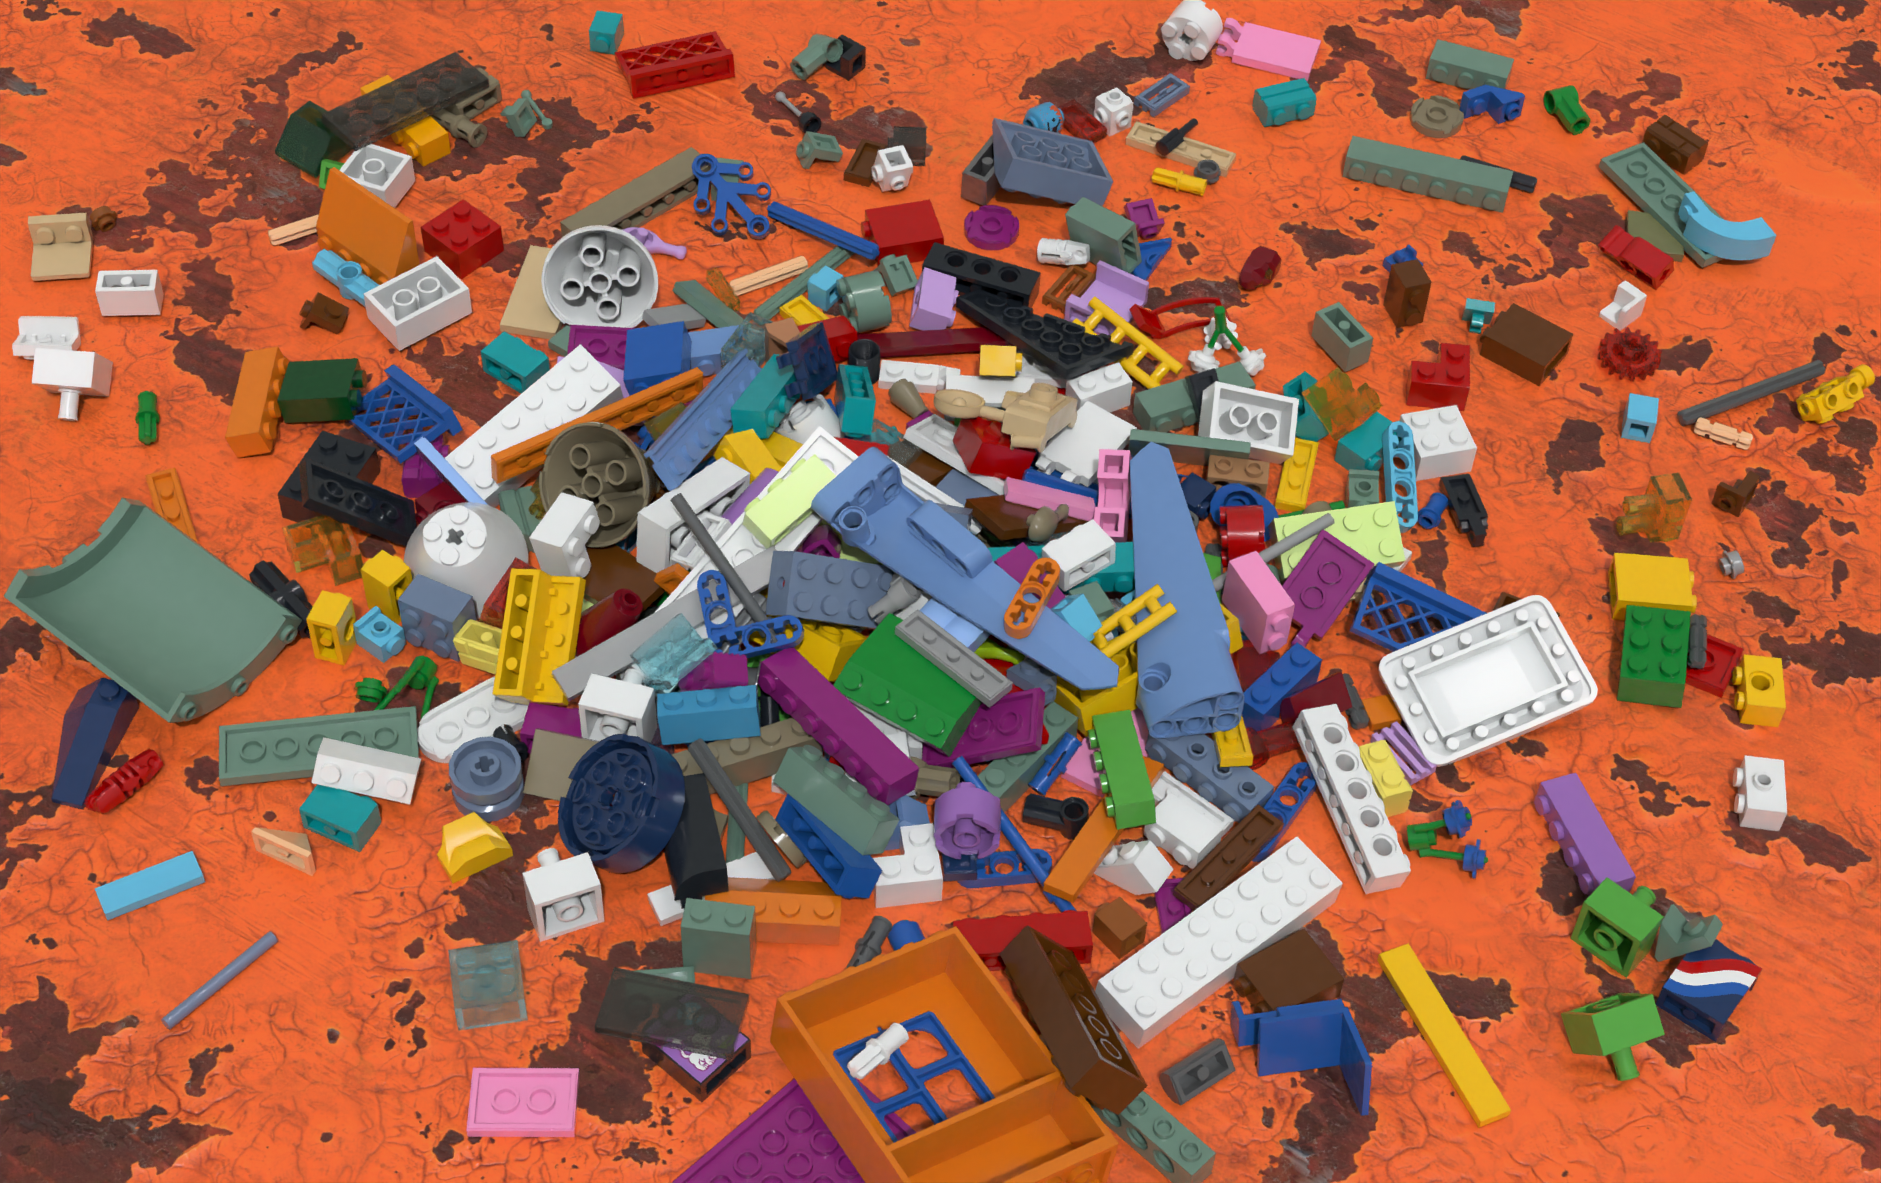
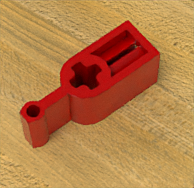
M1615 225L1598 244V248L1602 252L1615 258L1626 271L1655 290L1674 271V260L1672 257L1643 238L1633 237L1618 225Z

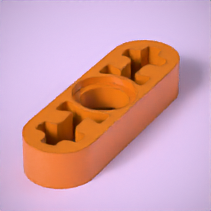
M1051 558L1037 559L1029 569L1004 615V630L1010 637L1022 639L1029 636L1060 580V566L1055 560ZM1045 571L1051 572V574L1045 576L1043 585L1040 584V574H1044ZM1027 593H1036L1041 597V600L1036 603H1029L1023 597ZM1021 611L1024 612V622L1014 625L1013 622L1019 620Z

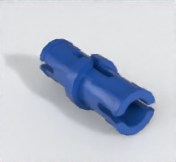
M1065 732L1064 737L1052 753L1045 756L1044 764L1031 782L1028 783V786L1045 797L1046 792L1060 773L1064 775L1067 771L1066 765L1078 748L1082 746V743L1073 735ZM1063 753V756H1062V757L1060 758V760L1056 763V761L1058 760V758H1059V757L1061 756V754ZM1056 763V765L1053 767L1052 771H1051V772L1049 773V775L1047 776V773L1050 771V769L1052 768V766Z

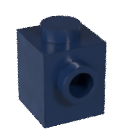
M1192 472L1181 483V487L1189 511L1195 513L1200 521L1201 519H1206L1210 514V502L1216 492V486Z

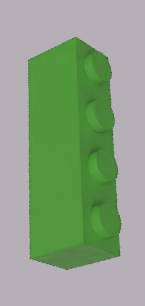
M1124 710L1092 716L1093 729L1088 730L1090 748L1097 749V752H1093L1096 771H1102L1103 773L1099 775L1102 794L1108 793L1109 796L1105 797L1107 816H1114L1117 830L1156 823L1155 799L1131 711Z

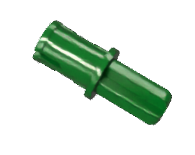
M144 391L138 395V412L135 416L136 423L138 424V439L144 442L145 445H150L151 442L157 440V424L160 421L156 406L157 395L150 391Z

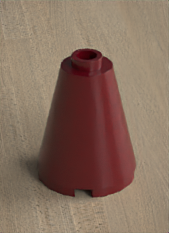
M622 588L581 612L575 656H580L636 624L643 608L640 597L634 591Z

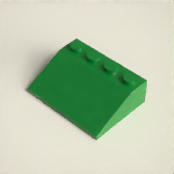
M889 612L849 658L833 686L851 703L901 731H906L910 736L950 757L982 702L895 634V627L903 620Z

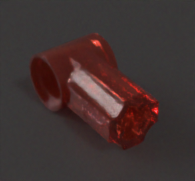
M1285 722L1260 731H1256L1251 727L1246 728L1253 754V764L1248 766L1250 769L1256 770L1265 765L1269 758L1299 748V741L1292 728L1293 723Z

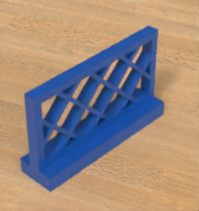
M394 364L384 370L388 379L362 397L361 407L357 408L356 414L362 410H367L366 414L355 415L354 420H347L400 464L417 452L414 443L421 437H425L431 442L445 431L454 436L463 430L450 406ZM388 391H391L389 397L380 398ZM405 403L403 408L394 409L395 405ZM386 406L384 411L375 412L376 408ZM419 414L418 419L408 420L409 416ZM400 417L399 422L389 423L390 419ZM381 421L380 425L370 426L371 422ZM433 426L428 431L422 432L423 427ZM414 429L413 433L403 435L404 430ZM395 432L394 436L384 438L385 433ZM409 443L402 450L398 451L399 444Z
M1378 562L1365 579L1364 585L1366 586L1349 631L1394 652L1487 613ZM1375 589L1383 593L1388 603L1376 606L1371 596L1372 590ZM1404 603L1411 606L1416 616L1404 619L1398 605ZM1391 608L1397 622L1386 626L1379 611ZM1372 614L1378 629L1370 630L1361 626L1362 618ZM1434 617L1440 620L1444 629L1433 633L1426 618ZM1419 621L1425 636L1414 639L1408 624ZM1400 627L1407 642L1400 644L1393 641L1389 633L1390 630Z

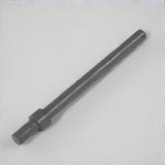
M681 493L675 495L670 501L755 623L772 619L771 616H766ZM774 627L769 628L773 637V643L778 642L775 635H779V633H775ZM758 631L762 638L766 637L764 632Z

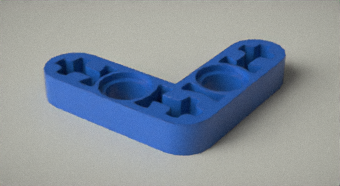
M716 570L705 571L699 576L697 589L712 652L723 653L721 649L717 650V648L722 646L723 640H728L730 644L740 643L737 638L742 635V642L746 650L741 651V647L738 644L729 647L728 654H744L747 658L792 648L802 642L804 628L800 620L792 615L737 627L729 587L724 576ZM715 579L717 584L721 583V585L716 586L719 600L713 601L709 589H704V587L709 586V580ZM718 608L725 609L728 612L727 620L722 624H714L710 620L711 613ZM791 624L793 629L798 628V630L793 632L792 638L787 639L785 634L775 635L778 642L773 643V637L769 628L774 627L776 634L784 632L785 625ZM755 631H761L766 634V641L760 647H753L749 644V636Z
M1032 849L1050 874L1052 867L1051 856L1042 849ZM1016 850L993 852L981 859H977L976 854L977 880L958 881L961 886L972 889L1039 883ZM1006 863L1013 868V871L1008 874H1001L995 870V867L998 864ZM1019 863H1022L1023 871L1019 872ZM985 866H989V874H986Z

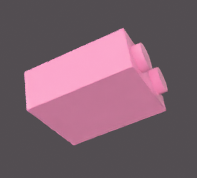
M1257 551L1230 560L1222 596L1223 603L1239 619L1241 629L1259 654L1269 650L1280 649L1287 644L1295 608L1294 602Z

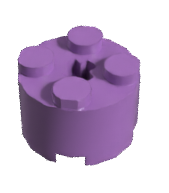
M961 782L957 784L955 789L943 793L935 800L933 835L936 840V848L944 855L961 859V854H977V859H981L992 854L999 847L1001 804L998 797L990 792L976 788L975 784L971 782Z

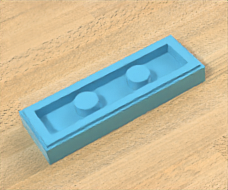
M193 851L97 887L95 891L108 921L205 883V879Z

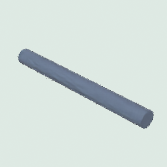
M269 931L161 1019L165 1027L169 1030L172 1029L278 942L276 936Z

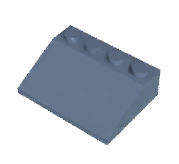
M997 118L993 119L995 175L1003 189L1009 192H1025L1035 198H1041V196L1051 198L1061 204L1066 202L1076 204L1082 197H1085L1103 206L1113 180L1092 141Z

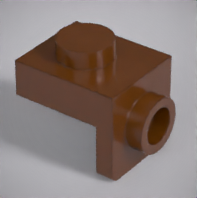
M318 292L312 301L306 300L299 313L303 317L300 327L305 330L309 323L313 322L338 334L342 329L349 308Z

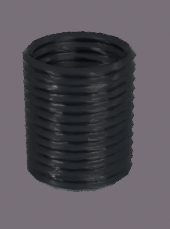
M869 339L854 341L848 349V365L868 367L871 382L875 384L879 380L880 347L876 342Z

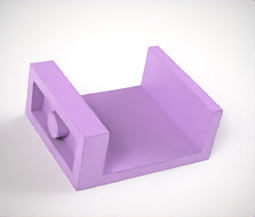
M1100 260L1097 263L1096 280L1081 298L1071 294L1066 300L1064 320L1072 322L1077 318L1081 322H1085L1094 312V309L1088 306V304L1096 296L1127 322L1131 323L1134 318L1129 309L1134 304L1144 307L1147 303L1149 282ZM1103 318L1093 331L1097 335L1104 333L1110 336L1116 327Z

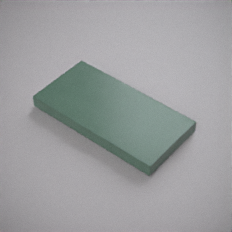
M1132 429L1130 431L1128 450H1130L1131 455H1136L1147 444L1154 442L1169 448L1172 460L1175 463L1208 466L1210 455L1249 459L1251 443Z

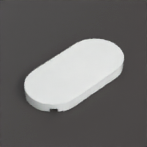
M492 677L427 712L419 722V748L429 759L440 763H449L454 751L463 743L478 737H493V732L499 726L502 727L506 734L504 724L510 725L514 732L520 730L529 705L506 701L492 695L495 677Z

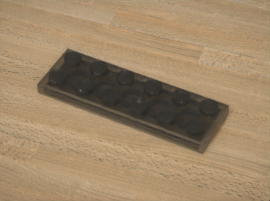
M454 52L321 114L322 123L349 147L357 151L489 88V79L457 52Z

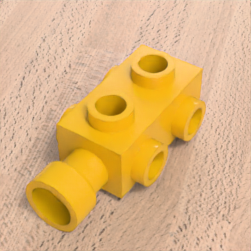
M1861 364L1852 369L1849 375L1823 382L1816 389L1801 394L1796 399V403L1802 420H1816V423L1820 424L1834 418L1833 414L1836 412H1843L1853 408L1854 402L1864 397L1862 390L1873 385L1875 382V375L1872 369L1867 365Z

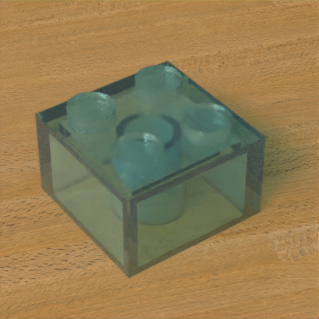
M518 940L448 950L458 1031L528 1020Z

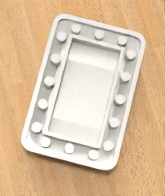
M1540 595L1525 597L1387 654L1380 661L1378 669L1385 687L1420 752L1428 762L1436 764L1437 767L1475 755L1578 711L1593 703L1598 691L1594 679L1551 603Z

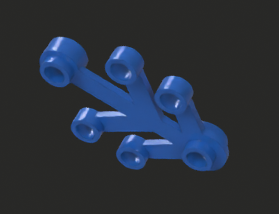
M711 154L697 156L692 163V172L699 179L697 198L694 200L693 206L695 212L699 215H706L710 212L711 205L707 198L711 182L717 189L715 218L711 222L713 233L719 236L727 233L729 227L726 214L729 202L747 223L748 233L752 238L763 239L767 237L770 232L768 219L763 215H755L738 195L755 196L760 201H766L771 197L769 184L765 182L758 184L726 182L721 175H738V178L742 181L752 179L754 175L752 165L748 162L740 164L719 163L717 158ZM704 165L711 166L708 172H703L701 168ZM743 168L750 169L747 175H742L740 171ZM761 188L768 190L765 195L758 194V190ZM701 202H705L707 204V207L705 209H699L697 208V205ZM719 222L725 224L721 230L715 228V225ZM758 225L764 227V230L760 233L754 231V228Z

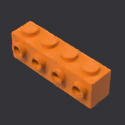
M278 346L245 352L225 439L237 458L271 452L273 440L277 435L276 426L278 418L281 416L277 399L289 363L288 358L283 356Z

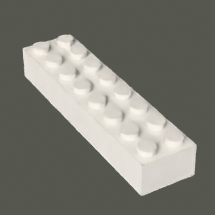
M1295 837L1099 979L1095 992L1110 1019L1139 1049L1235 977L1239 962L1294 934L1334 904L1343 883L1298 837Z

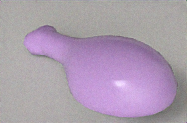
M630 227L622 229L637 238L650 254H666L677 259L685 258L687 253L685 246L665 243L655 233L645 228Z

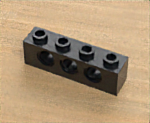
M934 242L922 264V271L926 267L956 277L955 290L959 291L958 295L960 296L980 289L1008 299V305L1021 308L1025 305L1032 308L1039 294L1041 272Z

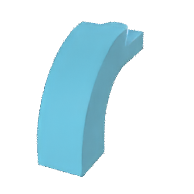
M1694 191L1684 194L1678 215L1686 224L1683 233L1684 237L1697 248L1711 255L1730 260H1754L1770 255L1777 235L1762 217L1745 222L1727 221L1714 215Z

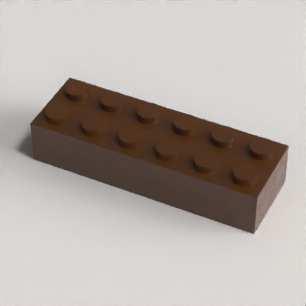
M1027 925L1000 953L1006 965L1005 972L1015 982L1018 988L1016 990L1018 997L1026 1003L1029 1009L1027 1013L1029 1018L1038 1026L1041 1032L1039 1035L1041 1041L1053 1054L1051 1058L1053 1064L1063 1073L1065 1087L1077 1097L1082 1095L1088 1098L1098 1109L1103 1110L1106 1108L1119 1115L1148 1085L1074 953Z

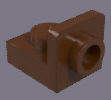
M1749 471L1743 481L1738 479L1733 487L1720 482L1716 488L1712 504L1723 511L1739 517L1753 498L1761 476Z

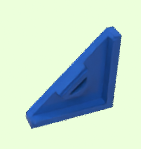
M1171 237L1139 243L1142 262L1130 274L1147 281L1170 250L1172 245Z

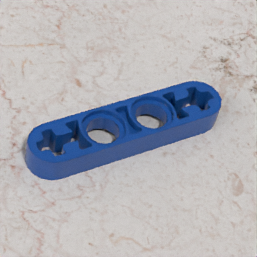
M1307 762L1297 763L1291 768L1263 807L1283 822L1284 825L1283 830L1252 860L1253 862H1261L1269 857L1315 792L1318 785ZM1309 777V779L1304 780L1301 788L1297 787L1299 778ZM1289 795L1294 797L1297 803L1288 806L1283 804L1280 798Z

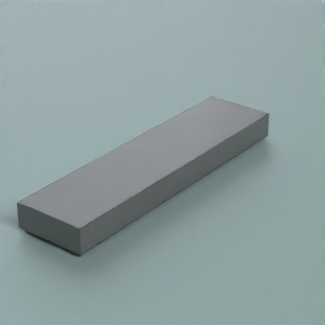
M916 610L895 627V634L989 708L1012 690L1013 682L921 611Z

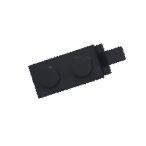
M1470 474L1440 477L1439 486L1442 493L1449 500L1448 507L1457 528H1459L1461 533L1467 532V537L1472 547L1484 546L1485 536H1487L1486 529H1488V514Z

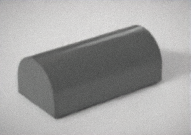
M1216 1038L1162 1072L1159 1078L1168 1097L1176 1104L1183 1105L1236 1070L1224 1040Z

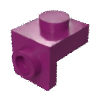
M1152 198L1126 203L1124 206L1127 219L1133 221L1136 225L1138 237L1142 236L1143 239H1149L1159 234L1165 222L1163 218L1158 219Z

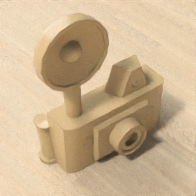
M1033 383L1031 389L1026 393L1007 391L1001 405L1002 408L1006 409L1005 411L985 406L986 401L978 394L958 389L939 390L935 393L933 401L936 410L950 417L970 419L980 416L1003 423L1001 432L1011 435V450H1014V448L1037 449L1038 452L1042 453L1050 438L1067 425L1069 428H1073L1077 420V398L1059 394L1057 387L1046 383Z

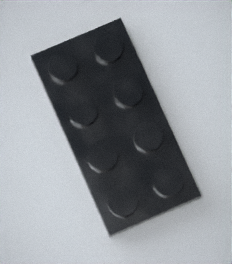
M305 457L299 465L302 507L314 513L331 517L340 523L359 528L368 534H374L390 540L394 544L407 546L411 535L417 528L413 500Z

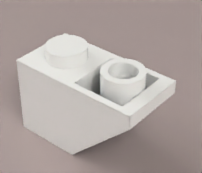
M1151 840L1132 841L1127 844L1113 845L1094 874L1134 895L1157 892L1173 871V868Z

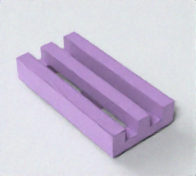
M1397 721L1392 723L1391 728H1383L1380 734L1377 732L1372 734L1371 743L1388 740L1398 751L1397 755L1390 747L1405 775L1404 779L1408 781L1410 786L1436 771L1437 765L1428 762L1424 758L1414 739ZM1404 762H1407L1416 771V774Z

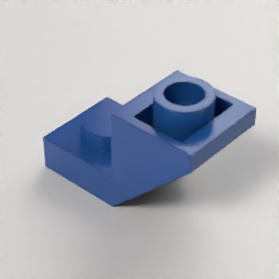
M1482 85L1463 92L1459 110L1464 113V119L1487 111L1500 124L1521 116L1525 95L1516 91Z

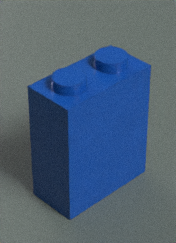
M684 321L627 330L623 381L629 395L638 393L690 370L692 341Z

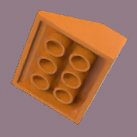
M331 168L316 224L319 247L322 250L333 251L345 261L359 263L362 273L379 285L420 265L413 220L337 168Z

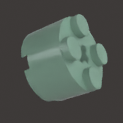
M878 270L836 280L838 293L842 296L843 303L839 304L840 315H844L856 329L857 334L889 326L888 323L892 321L889 296H885L881 288L885 286V283Z

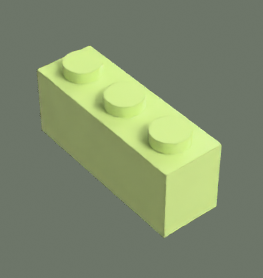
M815 454L807 461L804 458L799 460L790 470L792 474L785 480L782 478L777 479L768 488L767 491L769 493L761 500L758 497L755 498L744 509L746 513L743 525L766 549L778 544L814 513L811 508L812 500L821 489L836 477Z

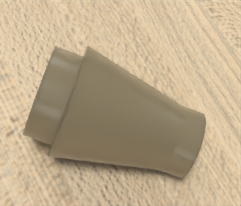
M900 379L889 389L890 401L913 419L929 411L913 382H908L907 379Z

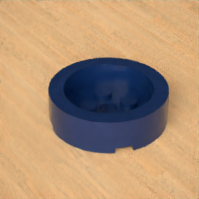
M623 733L612 735L599 741L580 758L568 777L572 782L566 798H560L558 826L561 839L568 851L574 856L588 852L592 864L605 871L617 874L628 873L649 863L662 851L670 840L682 814L685 799V782L681 767L673 755L638 736H628Z

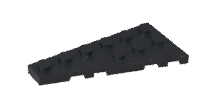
M980 289L956 297V307L1066 380L1133 355L1134 344L1126 341L1122 345L1111 341V336L1107 334L1092 335L1086 333L1084 326L1047 313L1044 317L1033 314V308L1025 305L1021 308L1008 305V299Z

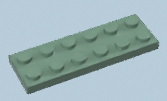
M1644 142L1601 159L1599 168L1644 212L1650 213L1702 268L1724 259L1704 252L1684 237L1683 233L1686 224L1680 219L1678 212L1684 194L1694 190ZM1697 194V196L1702 200V202L1706 205V207H1707L1714 215H1716V216H1718L1719 218L1723 219L1710 205H1708V204Z
M416 706L219 726L220 785L230 786L313 777L317 753L323 737L419 758Z

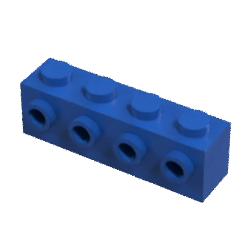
M787 794L775 819L836 895L849 899L854 897L869 898L883 870L870 855H861L792 796Z

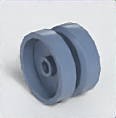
M478 737L463 743L454 751L449 761V778L452 786L453 801L459 812L465 816L475 812L483 820L490 822L508 817L520 807L525 793H523L524 778L521 757L514 746L503 739Z

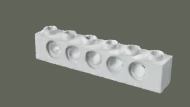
M1337 704L1302 710L1292 728L1365 894L1401 887L1411 872L1410 861L1407 855L1402 852L1397 840V832L1390 825L1385 814L1384 803L1377 796L1373 787L1372 776L1365 769L1360 758L1359 747L1353 742L1348 731L1346 718L1341 715Z

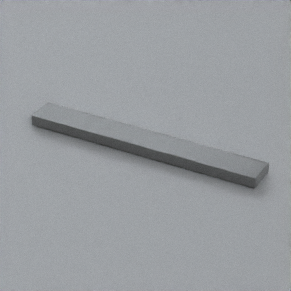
M774 546L734 567V570L752 596L769 587L773 551H777ZM715 579L709 581V586L704 587V589L708 588L711 592L713 601L719 600L716 586L721 585V583L717 584ZM728 584L732 606L734 607L741 603V601ZM698 589L553 670L552 676L567 700L571 701L583 694L591 673L611 678L705 624ZM722 608L714 610L711 613L710 620L726 612V610Z

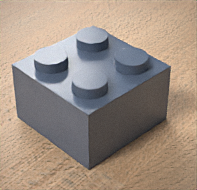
M417 574L398 599L405 639L414 646H422L434 651L440 657H448L459 662V651L456 650L453 640L468 620L476 621L473 596Z

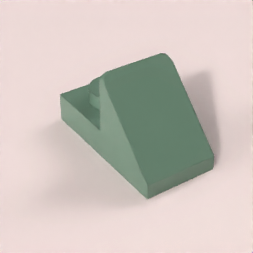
M1671 904L1660 925L1655 958L1660 962L1711 947L1723 926L1722 922L1716 915L1702 919L1696 917L1688 922L1674 904Z

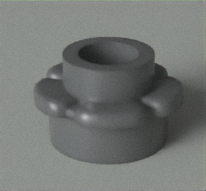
M1207 159L1198 163L1194 169V175L1197 178L1207 179V185L1219 180L1221 171L1215 161Z

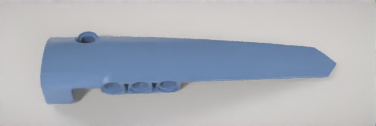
M1150 442L1129 463L1135 599L1158 583L1165 594L1157 600L1162 607L1171 601L1177 613L1137 639L1138 689L1136 705L1143 711L1148 732L1154 738H1170L1228 731L1240 723L1245 700L1229 651L1230 636L1169 448ZM1147 607L1136 613V624L1151 615Z
M871 447L862 453L821 489L812 500V510L842 535V539L847 545L860 548L910 583L1081 690L1117 687L1119 666L1047 606L1029 636L1016 639L1007 635L1004 630V615L1021 584L992 561L989 549L981 540L932 500L924 502L910 491L902 482L900 468L877 447ZM1027 593L1023 597L1029 603L1040 601L1032 593ZM1021 611L1019 620L1013 622V624L1019 625L1020 622H1024L1025 613Z

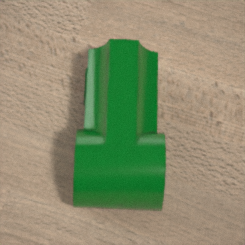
M1569 85L1556 88L1544 93L1545 109L1549 114L1556 113L1569 132L1577 135L1589 127L1591 119L1579 104L1578 92L1574 86Z

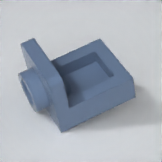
M1030 658L1007 669V678L1019 688L1029 690L1040 687L1045 692L1044 706L1055 700L1057 693L1056 674Z

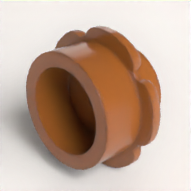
M101 206L90 214L91 226L96 231L107 232L116 225L118 215L115 211H111L108 206Z

